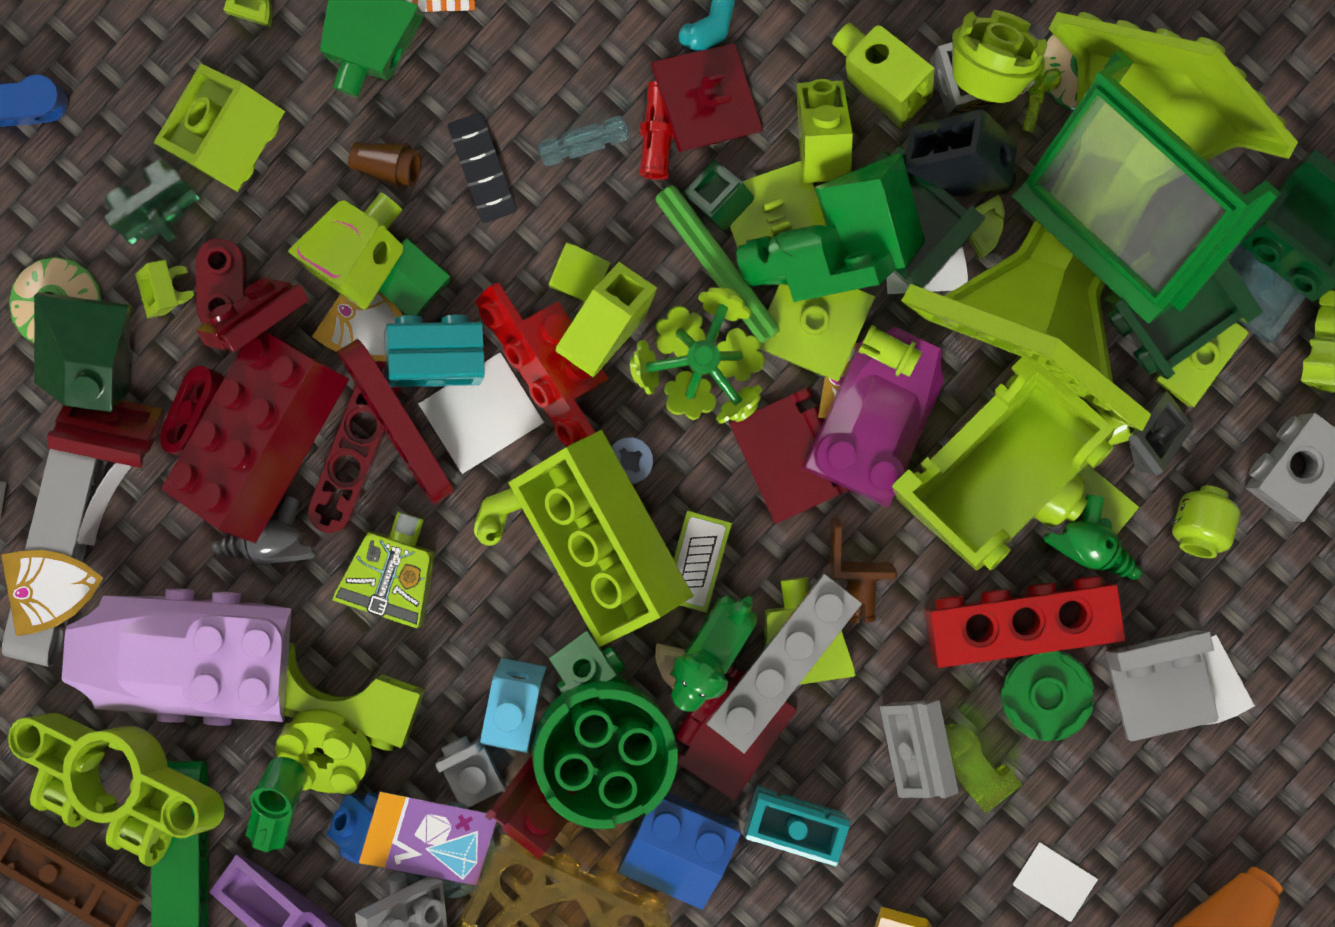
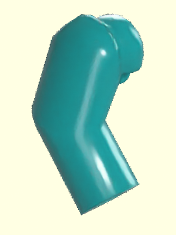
M712 0L708 17L694 24L687 23L682 26L679 31L680 44L685 49H692L694 52L710 49L723 42L728 35L735 0Z

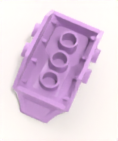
M166 589L165 596H102L100 604L95 610L79 621L67 625L65 629L62 681L85 694L92 701L94 709L157 713L156 720L161 722H185L186 715L203 716V724L216 726L232 725V718L284 722L292 609L254 602H240L241 593L212 592V600L194 598V590Z

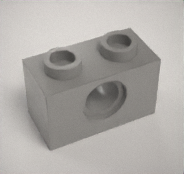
M1316 413L1300 414L1298 417L1294 415L1283 424L1276 436L1280 440L1270 455L1264 453L1256 460L1249 471V475L1252 478L1245 486V489L1288 521L1304 522L1335 481V427ZM1297 452L1304 457L1306 462L1305 471L1300 477L1295 476L1290 468V461Z

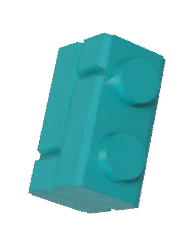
M404 315L394 318V323L386 324L384 330L385 378L390 387L480 385L485 375L481 322H470L467 315H447L441 318V323H423V318L416 315Z
M757 785L743 831L745 839L837 867L849 830L850 819L845 812L784 793L777 796L776 791Z

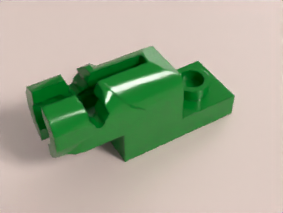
M813 225L790 231H782L773 238L771 236H764L747 240L746 244L739 245L736 251L740 273L749 286L788 285L793 302L880 285L896 270L891 252L873 256L872 250H862L846 256L837 229L825 225Z

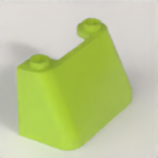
M1021 357L1012 366L1015 374L1008 380L1006 385L1004 386L1001 383L995 389V396L931 460L927 457L921 463L922 474L919 471L913 473L908 469L892 485L896 499L975 570H979L984 565L989 570L995 568L1010 552L1006 544L1087 464L1095 468L1114 448L1109 443L1114 434V428L1072 390L1036 362Z

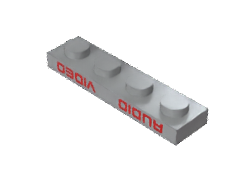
M823 573L707 720V725L745 754L862 603Z

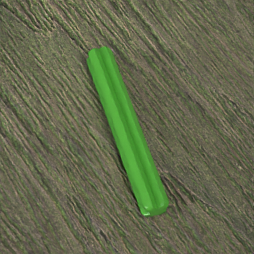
M671 185L665 188L655 198L659 207L718 287L731 289L740 295L744 301L743 305L751 310L750 317L743 319V321L760 343H764L773 338L780 331L773 317L750 286L744 281L742 275L677 187Z

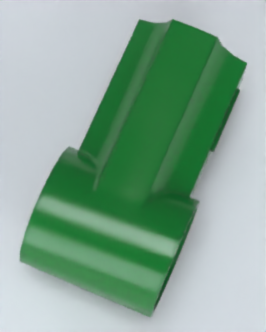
M276 757L271 760L250 797L252 811L246 836L251 840L252 848L266 853L274 849H283L286 845L299 796L308 780L305 768L292 758Z

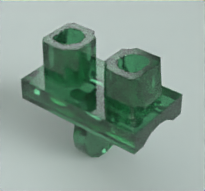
M157 160L145 168L142 174L148 184L146 188L135 195L128 186H119L105 197L110 212L104 218L113 230H117L130 245L141 238L148 241L159 232L168 242L178 237L172 224L185 215L182 210L200 199L194 188L175 169L171 170L162 160Z

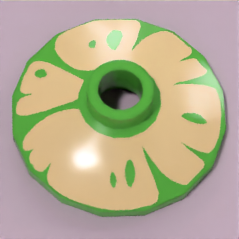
M53 257L38 260L20 273L12 285L9 307L12 321L21 335L34 343V295L37 292L102 301L100 286L90 271L75 261Z

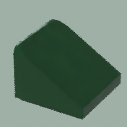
M715 159L683 192L697 208L723 231L728 229L754 200L753 194L746 185Z

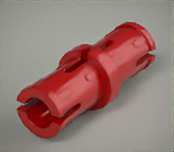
M651 81L647 86L645 122L640 123L639 134L643 136V148L639 176L647 179L664 180L669 177V154L671 140L674 139L657 82Z

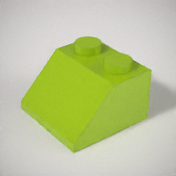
M200 64L153 143L238 192L243 182L247 181L253 174L255 162L266 143L271 141L279 129V122L285 111L245 84Z

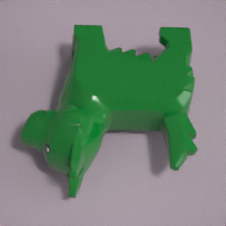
M728 595L716 599L703 618L705 621L684 653L675 659L674 666L669 673L676 679L671 697L674 704L680 710L686 712L696 711L706 700L720 697L726 692L728 680L725 674L757 623V614L751 610L753 600L751 596L748 595L738 601Z

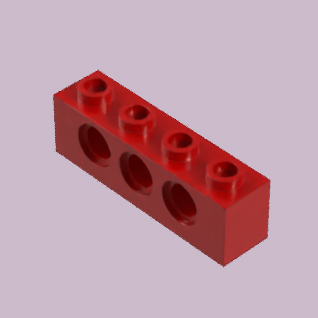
M1089 576L1073 579L1074 587L1056 590L1055 582L1029 585L1027 586L1028 594L1010 596L1009 589L982 592V601L964 603L963 596L935 599L936 607L924 609L932 664L938 668L1125 641L1117 585L1102 583L1101 576ZM1074 601L1079 609L1078 618L1073 624L1064 626L1059 619V610L1064 603ZM1027 607L1032 612L1033 623L1027 631L1018 633L1012 624L1013 616L1017 610ZM982 614L987 620V631L978 639H970L966 633V623L972 616Z

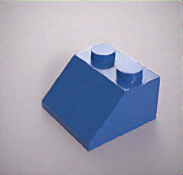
M668 792L653 811L648 815L642 814L617 873L703 910L729 863L741 835L740 825L736 821Z

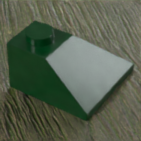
M37 292L34 295V383L65 406L112 412L129 393L131 305Z

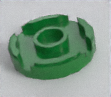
M1053 651L1020 656L1015 659L1003 675L1000 698L1003 712L1013 727L1031 739L1057 741L1067 739L1082 729L1091 716L1094 705V687L1091 676L1080 661L1064 651Z

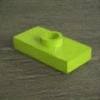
M1233 324L1173 367L1175 375L1167 380L1157 374L1153 381L1188 407H1195L1249 332L1239 324Z

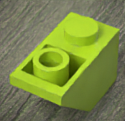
M817 79L812 82L797 83L799 146L804 183L829 182L851 173L853 133L843 80Z
M618 262L592 290L558 343L555 351L594 378L645 320L657 287Z

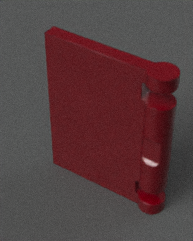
M810 387L755 411L743 421L729 423L775 524L850 491L840 485L833 487L831 481L802 468L824 418H818V406L799 413L795 404L813 395Z
M731 664L726 674L734 678L729 688L727 687L726 692L720 697L706 700L696 711L689 712L674 736L689 746L684 754L678 751L677 764L735 802L797 709L785 701L745 754L706 723L744 675L742 671Z

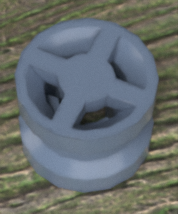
M634 437L623 438L613 444L612 449L630 482L636 484L643 481L650 474L653 466V455L649 446L642 440Z

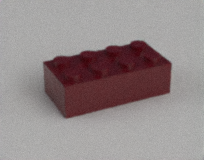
M264 331L244 345L239 351L161 490L218 530L256 544L347 385L349 378L289 342Z

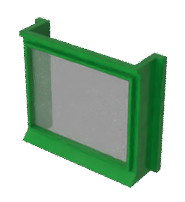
M1119 49L1113 53L1105 67L1096 74L1095 81L1030 176L1011 197L1149 324L1172 306L1179 312L1184 310L1281 193L1267 180L1246 195L1241 193L1120 84V81L1134 62Z

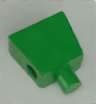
M328 0L320 51L328 60L340 64L332 88L343 94L359 98L367 74L383 80H389L422 24L424 14L419 6L405 0Z

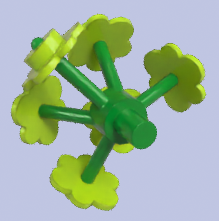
M723 287L709 288L708 292H700L698 299L704 303L703 309L715 315L706 339L704 331L700 328L702 317L695 312L689 314V311L683 306H674L669 310L667 318H662L656 323L655 327L659 333L656 339V347L661 353L670 354L673 352L677 357L656 361L655 354L649 349L647 341L640 340L637 343V350L634 352V356L630 359L631 375L635 383L644 388L648 395L654 394L655 387L659 385L658 371L689 365L693 373L689 371L680 372L677 374L675 381L666 383L664 392L669 396L666 401V408L672 414L682 415L685 413L687 418L696 420L702 412H711L716 406V398L710 393L711 383L706 379H701L702 375L711 374L730 399L722 405V411L717 415L716 420L720 424L730 419L740 422L755 412L758 407L757 403L761 398L759 394L763 389L760 385L752 388L746 386L737 392L727 378L735 376L737 381L746 382L750 379L751 373L762 370L765 360L763 354L758 351L761 345L760 341L755 336H748L741 328L730 330L726 341L720 342L717 346L715 345L724 318L729 321H737L738 318L748 319L751 315V310L743 305L744 301L735 291Z

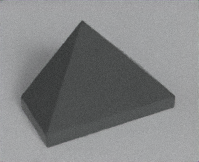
M1168 391L1161 393L1149 408L1148 412L1151 413V416L1143 431L1134 429L1128 438L1135 471L1152 475L1164 472L1194 428Z

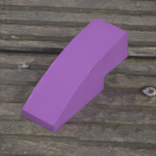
M236 854L209 892L247 927H344L290 885L241 854Z

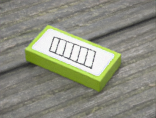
M690 511L686 512L673 559L694 597L680 606L707 613L732 523Z

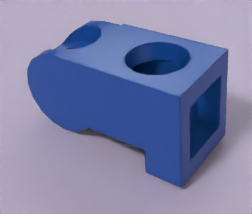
M43 75L28 76L20 83L1 84L0 80V127L54 122L62 118L68 109L69 99L65 90Z

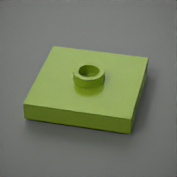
M780 284L768 309V312L778 324L780 331L767 342L760 343L759 349L820 376H826L839 382L875 296L856 289L793 302L789 286Z

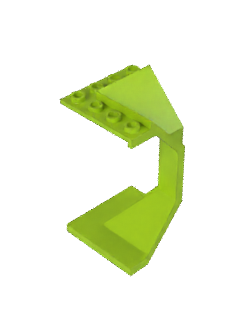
M1057 12L1048 28L1076 58L1078 65L1077 106L1095 81L1096 74L1105 67L1113 53L1120 49L1134 62L1120 81V84L1206 161L1235 147L1248 148L1289 159L1298 143L1285 127L1286 121L1273 113L1266 105V97L1254 90L1245 80L1247 77L1246 73L1228 60L1224 55L1226 50L1222 45L1211 39L1199 37L1197 41L1186 40L1169 30L1161 28L1157 29L1155 33L1144 31L1128 21L1118 20L1116 24L1107 23L1086 12H1080L1078 16ZM1105 103L1073 148L1050 194L1120 257L1154 193L1162 186L1185 173L1109 104ZM1037 220L1033 223L1023 244L1016 253L945 296L910 284L901 300L930 322L1036 362L1105 417L1143 431L1151 416V413L1113 383L1100 302L1101 291L1105 283Z

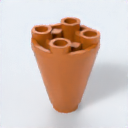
M1250 867L1247 873L1238 874L1171 927H1271L1280 904L1278 896L1283 891V888L1277 880L1257 867Z

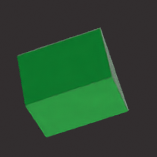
M894 154L815 187L825 225L837 229L846 256L862 250H872L873 256L891 252L895 269L905 268L925 243V237L902 154Z

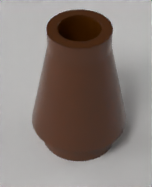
M354 142L348 158L350 169L363 172L398 189H402L404 186L413 187L416 184L422 163L420 151L412 149L409 143L364 144Z

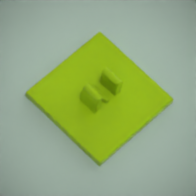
M801 161L742 181L753 194L754 200L730 225V229L738 249L739 245L746 244L747 240L764 236H771L773 238L782 231H790L813 225H825L812 182L804 183Z

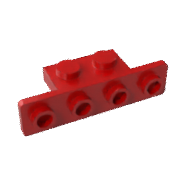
M496 282L489 286L475 300L480 318L489 329L493 330L504 347V353L508 362L518 369L526 381L534 402L543 408L555 426V433L560 442L568 447L596 433L575 400L602 385L609 378L603 369L593 378L555 351L558 343L572 323L559 301L523 320L501 285Z

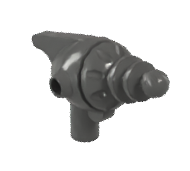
M289 496L284 497L277 515L272 514L256 544L231 534L225 535L222 540L217 539L211 544V550L216 555L224 554L228 558L235 557L236 559L245 557L248 561L259 565L312 559L316 555V552L310 546L302 545V533L292 526L301 507V502Z

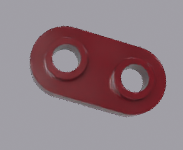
M215 238L204 243L196 257L197 315L203 324L208 321L207 315L213 311V305L217 300L223 299L226 304H234L246 296L244 292L247 288L246 256L237 244L224 238ZM224 253L227 259L226 264L223 268L217 270L213 267L212 260L215 255Z
M200 365L192 368L186 374L161 429L160 442L164 451L176 456L181 455L224 379L220 372Z

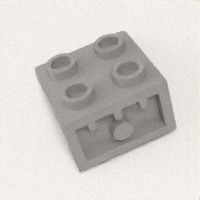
M1191 630L1105 651L1127 740L1137 741L1218 721L1219 717L1203 653L1214 651L1210 632Z

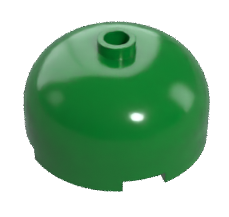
M593 681L567 690L548 706L535 730L532 745V761L538 785L546 797V801L557 813L567 820L584 827L612 829L615 828L616 824L630 821L643 813L648 815L662 802L675 778L678 750L673 731L665 714L651 697L643 691L623 682ZM590 698L618 699V701L607 708L604 702L600 703ZM566 790L578 791V793L571 796Z

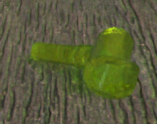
M1044 66L1041 73L1034 79V84L1027 90L1030 93V101L1022 130L1034 132L1044 93L1056 90L1061 83L1059 69L1054 68L1044 72Z

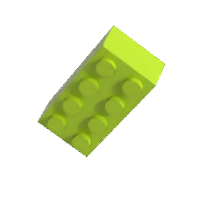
M602 430L562 449L508 482L599 647L661 618L694 597Z

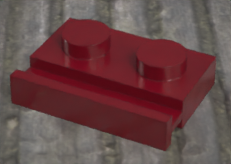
M263 278L249 285L244 291L246 296L234 304L227 303L211 311L207 315L208 321L197 328L196 331L204 345L222 350L229 348L234 353L308 302L309 299L300 284L292 286L289 282Z
M122 400L112 412L63 405L55 420L53 431L50 430L47 434L48 448L141 468L145 453H149L164 422L163 409Z
M532 754L485 815L490 821L493 818L503 826L502 831L538 859L546 853L568 822L566 818L557 813L546 801V797L542 793L535 776ZM566 790L571 796L578 793V791Z

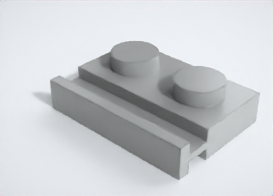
M940 701L892 702L880 706L898 797L932 798L940 796V798H948L958 794L959 791Z

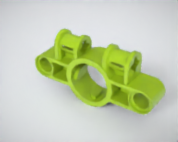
M54 712L18 719L9 730L8 743L12 753L19 759L39 768L30 796V803L33 808L39 811L48 809L56 813L70 827H77L86 819L98 823L110 822L106 834V844L115 850L124 848L139 856V861L146 866H153L163 858L172 837L185 838L214 829L224 818L225 807L219 793L169 768L161 745L144 729L135 726H121L95 731L62 714ZM108 743V747L123 751L131 764L133 779L130 783L131 793L124 805L117 803V799L113 795L107 794L101 784L99 764L105 755L103 751ZM191 806H192V808H193V810H194L195 819H194V817H193V815H192V812H191Z

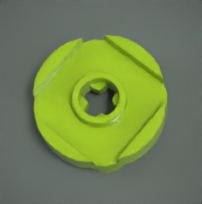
M323 710L302 711L294 716L292 722L286 723L276 741L275 751L277 757L292 758L305 768L308 780L302 791L313 789L324 793L352 794L357 789L370 765L372 752L366 736L359 729L354 734L350 729L344 727L343 724L346 719L335 713ZM316 748L323 749L325 755L319 753Z

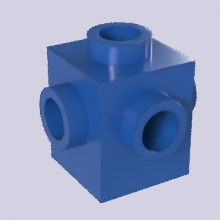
M368 792L366 797L355 794L345 795L339 809L332 818L331 826L326 834L341 847L339 854L356 864H361L359 863L360 856L379 797L376 793Z

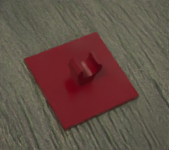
M735 43L657 60L651 63L679 153L763 131Z

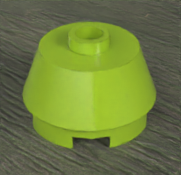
M993 10L990 18H977L972 11L964 17L962 25L954 31L952 36L953 78L960 88L976 98L995 103L1013 101L1044 69L1045 60L1043 56L1047 49L1045 38L1036 40L1028 33L1031 24L1013 14Z

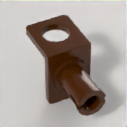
M831 517L829 567L834 579H845L848 581L847 592L862 603L861 616L864 617V623L874 622L876 620V582L880 579H897V571L890 562H841L842 524L839 518ZM860 607L851 617L850 622L860 623Z

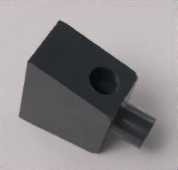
M983 109L911 126L905 167L907 172L955 196L963 197L987 191H994L999 195L1008 193L1016 182L1014 167L1017 144Z

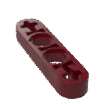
M357 338L338 350L337 354L429 501L435 505L454 493L448 478L363 343Z
M375 361L382 372L385 369V362ZM356 385L309 504L308 516L314 528L325 533L342 531L350 524L386 433L369 405L359 404L362 394ZM392 387V390L399 399L402 387ZM362 412H369L375 417L377 422V429L374 435L367 439H360L352 431L354 417ZM346 455L353 456L360 464V474L352 482H343L337 477L335 472V465L338 459ZM328 482L337 488L353 491L350 499L345 495H340L336 509L343 512L341 520H332L329 525L324 523L325 514L319 512L321 504L329 505L335 495L334 491L326 490Z

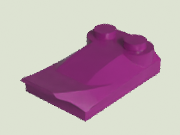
M892 327L885 333L908 345L913 341L916 343L914 348L922 351L910 377L902 373L898 377L894 375L897 370L864 353H859L858 351L863 341L859 342L802 467L884 507H889L895 495L892 485L905 473L944 382L941 365L942 350L897 327Z

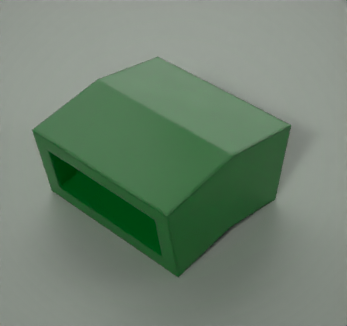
M406 238L401 243L403 245V253L379 291L406 315L422 316L432 302L450 284V276Z

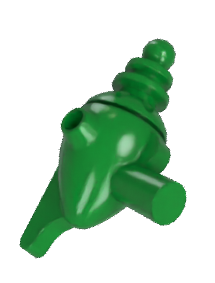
M1086 495L1085 499L1088 501L1083 510L1081 521L1067 523L1060 534L1045 533L1043 536L1046 543L1085 568L1098 572L1108 570L1111 574H1117L1120 577L1127 576L1132 580L1139 579L1142 575V569L1139 565L1135 564V559L1129 556L1127 550L1122 549L1121 540L1112 530L1111 521L1107 518H1101L1104 498L1101 496Z

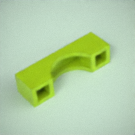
M289 642L285 716L294 718L296 714L307 710L328 711L346 719L343 724L344 727L354 732H357L359 729L365 736H368L369 744L376 748L392 751L394 746L402 748L408 742L426 689L382 674L360 693L350 696L326 694L313 687L305 679L297 663L295 643Z

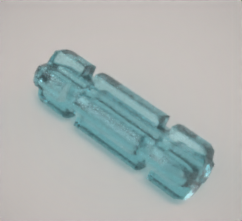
M615 116L603 120V125L598 126L597 123L562 134L561 139L556 140L553 137L541 141L538 144V150L544 165L552 166L563 162L562 158L569 156L570 159L603 149L605 148L604 144L609 142L612 146L628 139V130L622 116Z

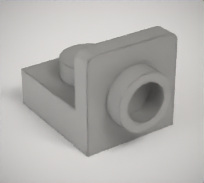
M464 736L441 748L444 756L440 757L435 763L438 771L444 772L460 807L463 809H467L503 791L506 787L486 746L480 743L481 737L469 742L467 736Z

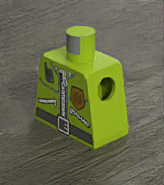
M397 511L389 536L375 531L368 532L334 593L332 600L416 629L423 626L426 618L435 560V551L416 545L424 519Z

